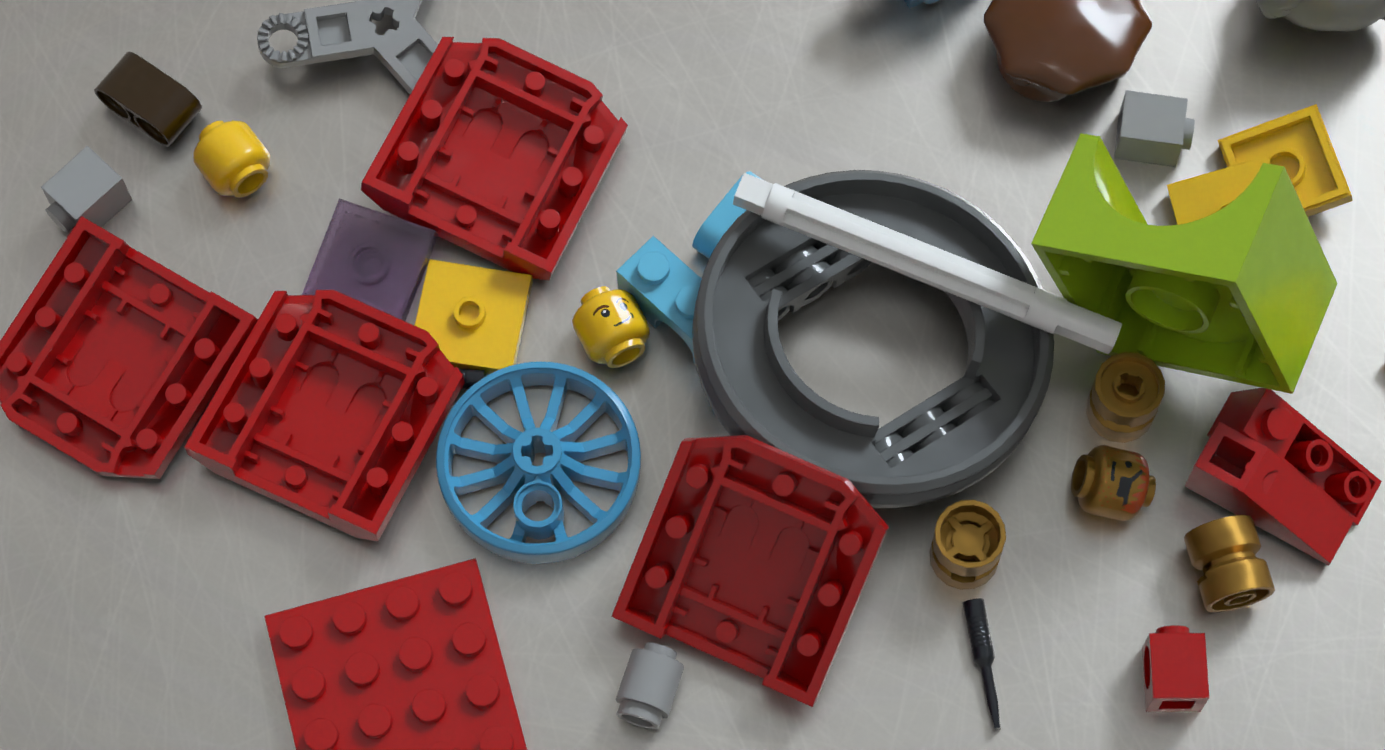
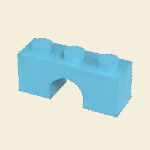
M652 236L616 271L618 289L626 290L635 297L643 315L653 327L657 328L662 322L670 326L688 345L693 354V363L696 364L693 352L692 325L695 303L702 278L656 237Z

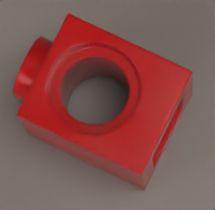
M1180 625L1157 628L1156 633H1149L1142 646L1146 712H1201L1209 699L1205 633H1189L1188 627Z

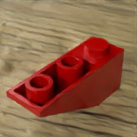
M1255 388L1231 392L1207 433V436L1210 438L1220 421L1268 447L1355 519L1352 524L1353 526L1358 525L1382 482L1271 389Z
M1220 421L1196 461L1185 484V487L1236 515L1252 517L1255 526L1328 566L1355 520L1268 447Z

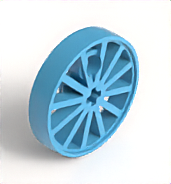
M526 362L508 366L487 375L471 386L459 398L449 412L439 435L436 451V470L439 486L450 513L471 539L491 553L512 561L529 564H548L582 555L598 546L616 530L628 513L637 491L641 471V450L637 429L627 407L618 395L604 382L588 372L573 366L555 362ZM537 385L553 386L545 418L540 427L536 428L524 387ZM567 390H573L592 400L568 425L557 429ZM512 391L524 432L522 433L510 427L486 404L496 397ZM603 413H607L619 429L614 434L582 443L575 442ZM476 416L506 444L495 445L464 438L460 435L470 419ZM617 451H627L628 467L626 472L618 473L580 463ZM536 453H545L543 465H532ZM455 454L498 463L496 466L460 477L452 476L453 457ZM571 480L617 490L620 493L610 509L603 511L582 493ZM505 483L503 488L473 515H470L458 499V496ZM560 494L587 517L593 525L572 537H567L563 525L564 509ZM537 501H544L545 504L554 509L552 514L543 521H533L525 516L526 511L532 505H535ZM513 502L516 524L511 538L507 539L487 530L486 528ZM554 535L556 540L549 543H525L527 536L532 539L542 540Z

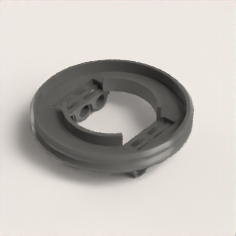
M848 170L810 176L784 186L1043 289L1026 256L1000 225L966 199L930 182L884 171ZM748 210L735 220L723 234L706 265L695 303L692 325L693 352L703 391L713 412L730 436L748 435L849 479L873 508L916 506L954 495L981 481L996 470L1013 453L1028 432L1046 395L1053 368L1054 334L944 291L956 306L966 330L968 362L965 375L879 428V417L862 415L840 408L809 388L790 365L784 353L778 331V321L789 311L794 313L801 309L802 306L813 302L831 286L834 288L840 286L844 281L861 273L872 262L761 218V215Z

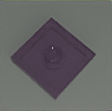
M339 198L302 295H315L316 290H336L406 321L438 234L435 230Z

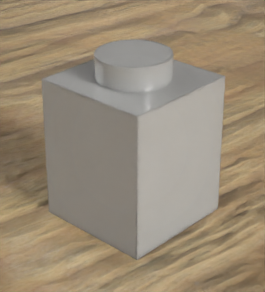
M1126 90L1119 112L1114 159L1175 167L1181 149L1190 150L1193 139L1195 120L1186 118L1188 99Z
M88 146L41 186L50 203V206L45 209L47 214L66 233L75 227L81 216L103 227L132 200L123 178Z

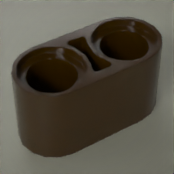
M127 52L94 89L97 97L111 111L166 147L171 146L202 109L200 101L186 87L133 52Z

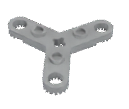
M361 0L309 8L295 13H279L276 16H269L268 20L262 22L257 36L261 56L267 63L278 68L296 67L374 54L409 94L413 91L438 44L415 19L422 0ZM384 14L392 16V25L397 30L388 29L385 35L377 34L376 24L371 21H381ZM278 30H289L297 36L298 41L297 46L295 45L293 50L290 49L287 53L286 51L280 53V51H274V48L270 47L269 38Z

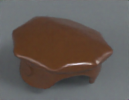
M992 0L984 14V24L996 48L997 62L1003 78L1013 90L1022 96L1041 102L1058 101L1068 95L1108 83L1117 78H1123L1130 70L1138 51L1152 29L1151 18L1141 0Z

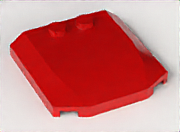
M442 37L363 178L361 191L384 211L509 271L532 275L533 279L549 281L624 138L628 125L622 117L618 121L604 104L602 93L592 82L500 38H482V43L453 42L454 37Z
M81 216L0 340V402L2 403L0 406L10 421L101 476L160 479L223 381L258 319L216 293L204 290L130 247L124 240Z
M316 290L315 295H288L287 291H274L184 448L190 457L226 479L355 538L378 542L465 383L464 376L457 366L454 368L440 350L439 344L424 329L336 290Z
M748 435L686 438L680 443L611 617L660 639L665 635L670 636L764 679L762 685L813 707L817 702L889 526L849 479Z

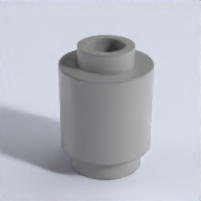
M650 642L645 644L644 649L632 650L616 696V702L620 704L616 714L619 718L648 729H658L661 719L668 718L684 670V665L675 660L677 656L676 651Z

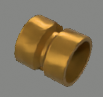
M1132 352L1112 355L1103 362L1095 376L1087 399L1086 415L1090 426L1101 437L1112 442L1121 443L1137 440L1148 432L1165 394V380L1161 369L1150 358L1140 353Z
M976 500L958 501L948 506L941 513L935 526L930 547V564L936 576L946 585L960 590L975 589L986 584L995 574L1006 541L1005 524L999 513L988 504Z
M1236 515L1204 523L1185 534L1184 541L1192 566L1195 569L1203 570L1204 573L1197 583L1205 609L1208 612H1224L1243 608L1264 600L1274 593L1275 587L1267 562L1255 556L1261 548V543L1252 517Z

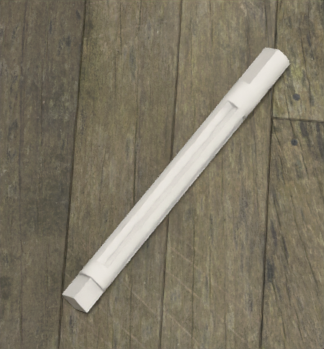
M744 173L734 195L733 205L761 215V218L1048 333H1056L1108 355L1113 349L1121 330L1122 323L1070 303L1063 297L777 183L772 184Z

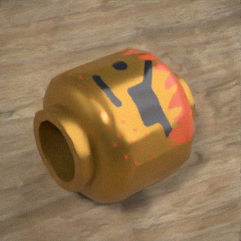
M1107 445L1096 446L1088 455H1081L1074 466L1071 478V492L1073 496L1078 497L1079 505L1085 512L1119 521L1131 520L1139 513L1142 507H1148L1154 498L1156 490V479L1154 476L1149 475L1148 463L1141 454Z

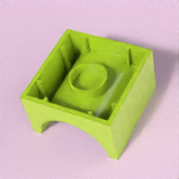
M1080 133L1031 243L1062 296L1068 302L1122 323L1115 345L1109 355L1096 350L1097 353L1108 356L1123 352L1140 353L1150 358L1157 366L1293 394L1338 284L1284 166L1263 163L1254 180L1242 194L1226 207L1205 218L1180 225H1148L1101 137Z

